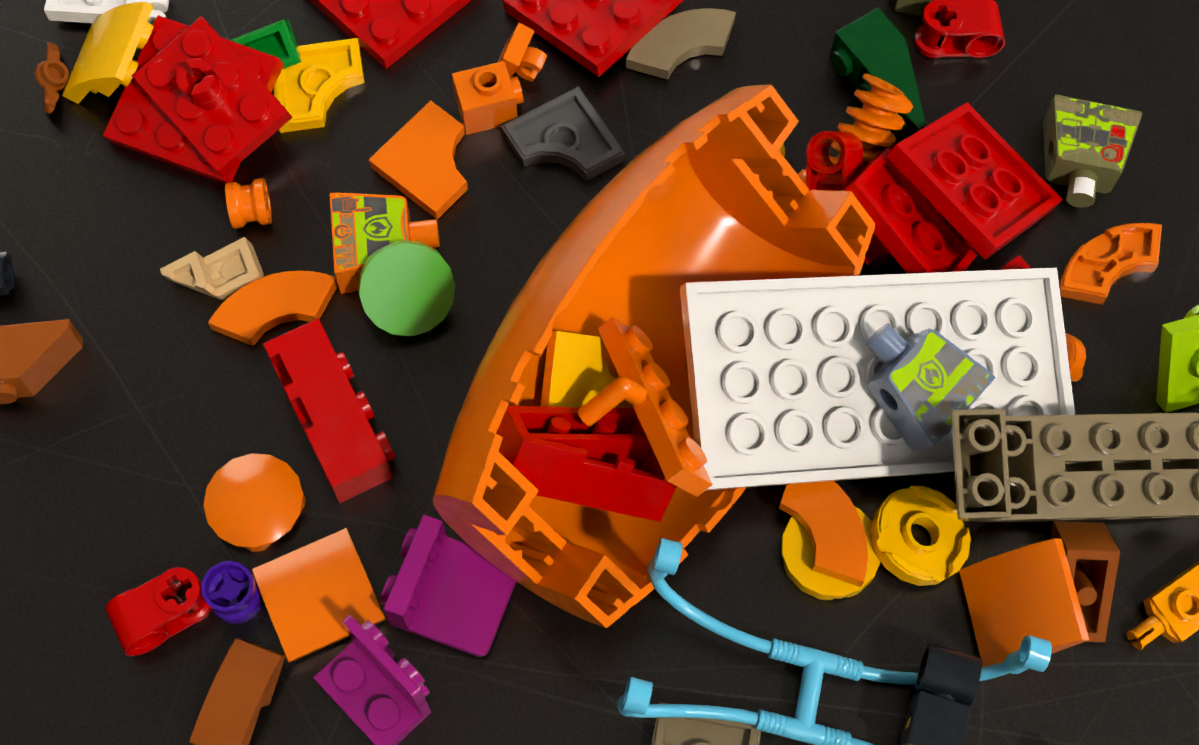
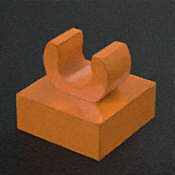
M521 23L517 24L510 35L497 62L505 61L510 78L516 72L520 77L533 82L537 73L541 71L547 54L537 48L528 47L534 30Z

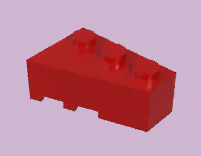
M319 318L263 343L278 379L339 504L392 479L393 475L388 461L396 457L383 431L376 435L374 434L368 421L375 417L363 391L355 394L349 382L350 379L354 378L353 371L343 351L335 353Z
M507 407L496 434L503 437L499 452L539 490L536 494L537 496L661 522L677 486L666 480L634 408H613L595 424L588 426L578 415V410L581 407Z

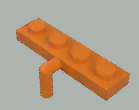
M611 317L598 328V331L619 378L578 410V415L586 425L592 426L623 400L631 403L666 480L698 497L713 485L704 467L707 463V458L701 447L690 438L685 427L688 424V418L683 409L672 400L667 390V387L670 386L669 378L662 368L654 362L649 352L653 349V346L647 335L639 327L634 325L630 328L614 317Z

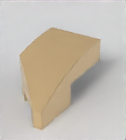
M245 237L204 258L194 251L160 269L161 274L168 280L222 301L229 298L243 286L265 276L252 243Z

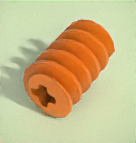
M864 74L862 78L872 87L871 90H856L854 93L863 103L862 108L848 106L846 112L855 120L854 124L839 123L837 127L840 131L852 133L859 138L863 147L862 170L875 156L884 150L881 146H893L896 137L890 130H901L905 123L898 113H910L913 108L912 102L901 90L870 74ZM834 141L831 147L839 154L837 157L829 156L833 164H837L841 157V147L838 142Z

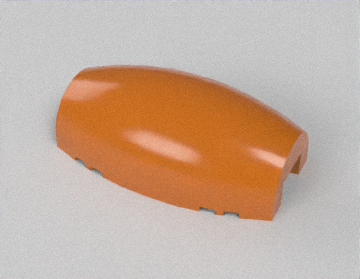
M772 85L736 88L683 120L635 157L580 211L543 256L509 307L477 368L451 433L433 496V504L439 515L467 544L519 584L562 610L604 628H608L632 606L636 605L655 589L650 581L647 567L655 555L660 538L683 544L680 564L688 556L685 547L699 531L709 533L737 501L746 487L705 490L698 497L677 487L661 522L537 496L536 494L539 490L499 452L503 437L496 434L508 406H541L547 345L553 335L552 331L601 337L598 328L611 317H614L630 328L634 325L639 327L650 339L653 349L649 352L654 362L662 368L669 378L670 386L667 387V390L672 400L685 412L688 418V424L685 427L690 438L694 440L680 286L692 282L860 275L865 254L876 224L851 191L809 190L779 151L780 147L799 121ZM602 340L603 358L610 374L617 379L619 375Z

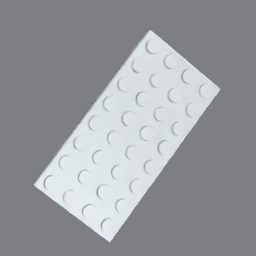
M1057 268L692 282L680 286L694 441L706 455L707 463L704 467L713 484L707 490L955 472L952 427L935 446L913 451L906 444L868 389V381L884 363L866 345V342L879 328L887 323L905 341L911 335L929 328L936 330L996 377L967 410L1005 409V416L1075 415Z

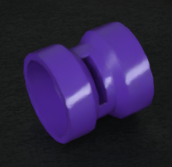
M234 561L220 562L211 567L204 575L201 584L202 596L213 612L224 622L231 624L245 623L252 619L260 610L263 600L257 582L250 571L241 563Z

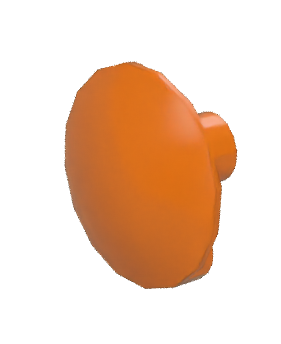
M251 453L230 460L216 471L206 487L203 507L207 523L220 539L236 547H245L252 552H260L267 549L271 543H275L292 529L301 514V510L305 506L306 498L299 477L288 463L272 455Z

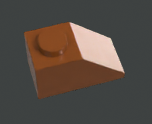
M70 319L0 326V404L13 403L17 398L35 396L83 348V338Z
M1053 521L1051 539L1059 538L1063 541L1089 640L1085 642H1105L1120 550L1104 523Z

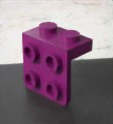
M423 515L418 529L411 527L406 534L401 548V557L405 559L398 576L391 574L383 588L381 595V604L385 605L383 610L391 626L468 654L483 657L488 654L517 581L490 563L469 544L447 537L443 521Z

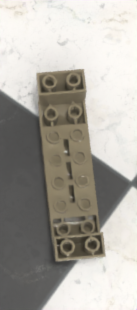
M1005 409L951 410L958 520L977 522H1043L1199 517V413L1005 416Z

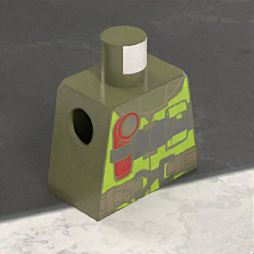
M1055 94L1043 120L1045 176L1051 183L1068 186L1066 201L1070 205L1082 208L1089 207L1095 203L1096 192L1109 193L1112 191L1124 169L1141 120L1142 111Z

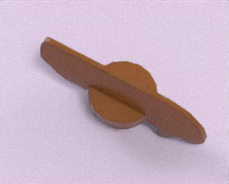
M47 42L46 60L37 65L34 74L38 84L43 88V110L45 113L50 114L59 99V93L57 92L61 91L68 82L69 71L60 61L58 46Z

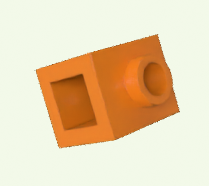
M505 61L452 73L455 100L466 135L501 127V125L518 117L517 104L524 103L522 89L517 76L509 77Z

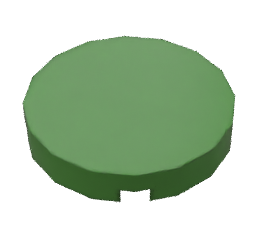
M399 240L384 246L380 250L378 249L369 256L360 272L358 292L364 312L377 327L392 335L414 336L430 331L445 319L453 305L455 282L450 266L436 249L421 241Z

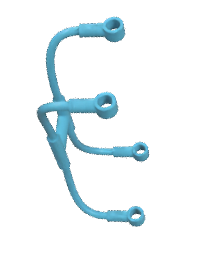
M660 538L655 555L648 564L647 571L652 585L663 599L692 621L728 640L753 650L767 653L770 659L803 667L795 718L759 709L758 712L711 705L649 704L653 682L629 677L624 694L617 702L618 711L622 715L636 718L719 719L754 725L756 730L813 745H874L851 737L850 732L815 723L823 674H833L854 681H859L862 678L876 682L915 686L918 673L877 669L864 666L862 661H857L856 659L842 657L773 638L771 641L765 640L713 618L683 599L664 580L667 574L675 575L679 566L683 544ZM1026 635L1019 649L1009 654L1005 661L982 667L979 681L997 678L1009 673L1019 674L1028 669L1044 672L1051 658V642Z

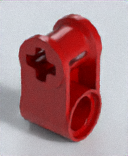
M933 0L925 7L922 17L924 24L918 28L914 36L916 49L928 58H984L997 54L1005 46L999 7L994 0ZM937 12H940V13H939V16H938V19H934L935 16H936V13H937ZM941 38V44L940 46H937L938 41Z
M845 131L819 132L811 138L807 145L806 186L809 190L842 191L862 171L863 147L859 138L852 133ZM834 141L838 142L841 147V157L837 164H833L829 158V148Z
M179 567L169 569L143 585L117 595L106 604L104 609L126 656H138L160 646L168 638L201 622L208 616L212 608L208 606L202 596V582L192 571ZM188 589L185 592L187 600L184 603L179 604L182 601V596L180 593Z

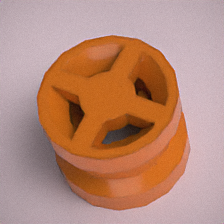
M264 178L254 179L249 185H239L237 182L225 184L227 210L233 229L243 228L247 222L254 221L261 225L271 224L270 198Z

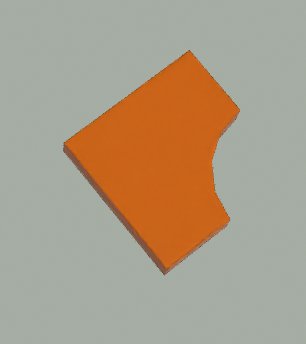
M430 100L369 159L370 168L438 220L468 190L467 181L456 169L454 162L456 146L465 135L464 125Z

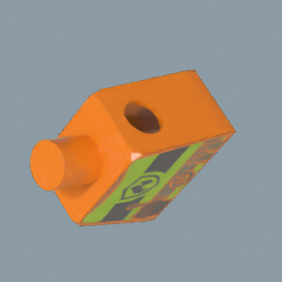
M330 193L334 273L341 294L358 291L360 272L369 256L378 249L380 250L384 246L390 245L392 242L412 240L421 241L432 248L440 247L437 219L411 222L407 200L403 196Z

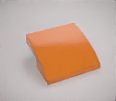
M347 528L252 569L267 611L290 663L349 637L342 624V621L349 615L360 625L367 620L374 625L386 620Z
M1054 538L1024 546L959 570L983 667L1005 661L1009 654L1019 649L1026 635L1049 640L1052 646L1051 654L1089 640L1062 539Z

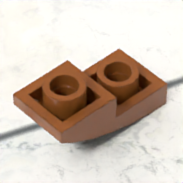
M236 638L209 689L189 742L195 745H249L261 707L270 705L286 655L248 640Z

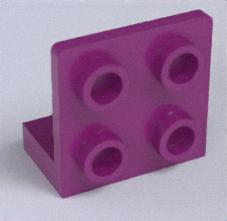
M349 615L342 621V624L352 642L313 678L374 745H398L432 713L425 699L430 691L423 684L425 682L424 678L407 659L403 657L398 663L392 659L395 655L387 646L389 644L388 640L372 622L367 620L360 625Z

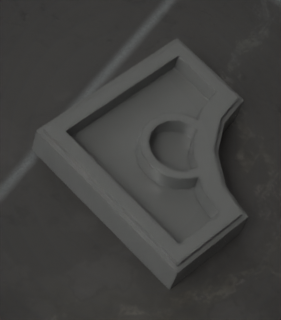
M579 86L501 125L502 136L523 167L537 163H559L575 170L585 181H588L625 161V152Z

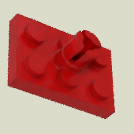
M202 16L132 75L222 178L293 118Z
M889 147L875 156L842 190L851 191L876 224L864 260L867 265L872 262V268L879 269L894 257L907 274L965 271L976 257L975 252L966 244L958 231L944 216L938 214L932 208L930 202L911 182L900 175L896 166L886 157L891 151Z

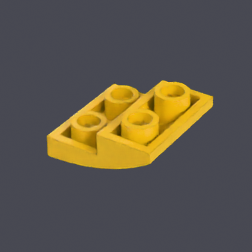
M147 2L120 5L104 12L93 21L63 91V97L79 104L89 91L94 94L100 92L109 97L120 84L125 87L129 85L133 78L132 75L138 67V62L132 59L136 48L143 49L153 30V25L147 22L153 5Z

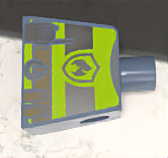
M887 323L879 328L866 342V345L884 363L868 381V389L906 444L913 451L935 446L952 427L951 410H967L996 378L990 371L939 332L930 328L911 335L905 341Z

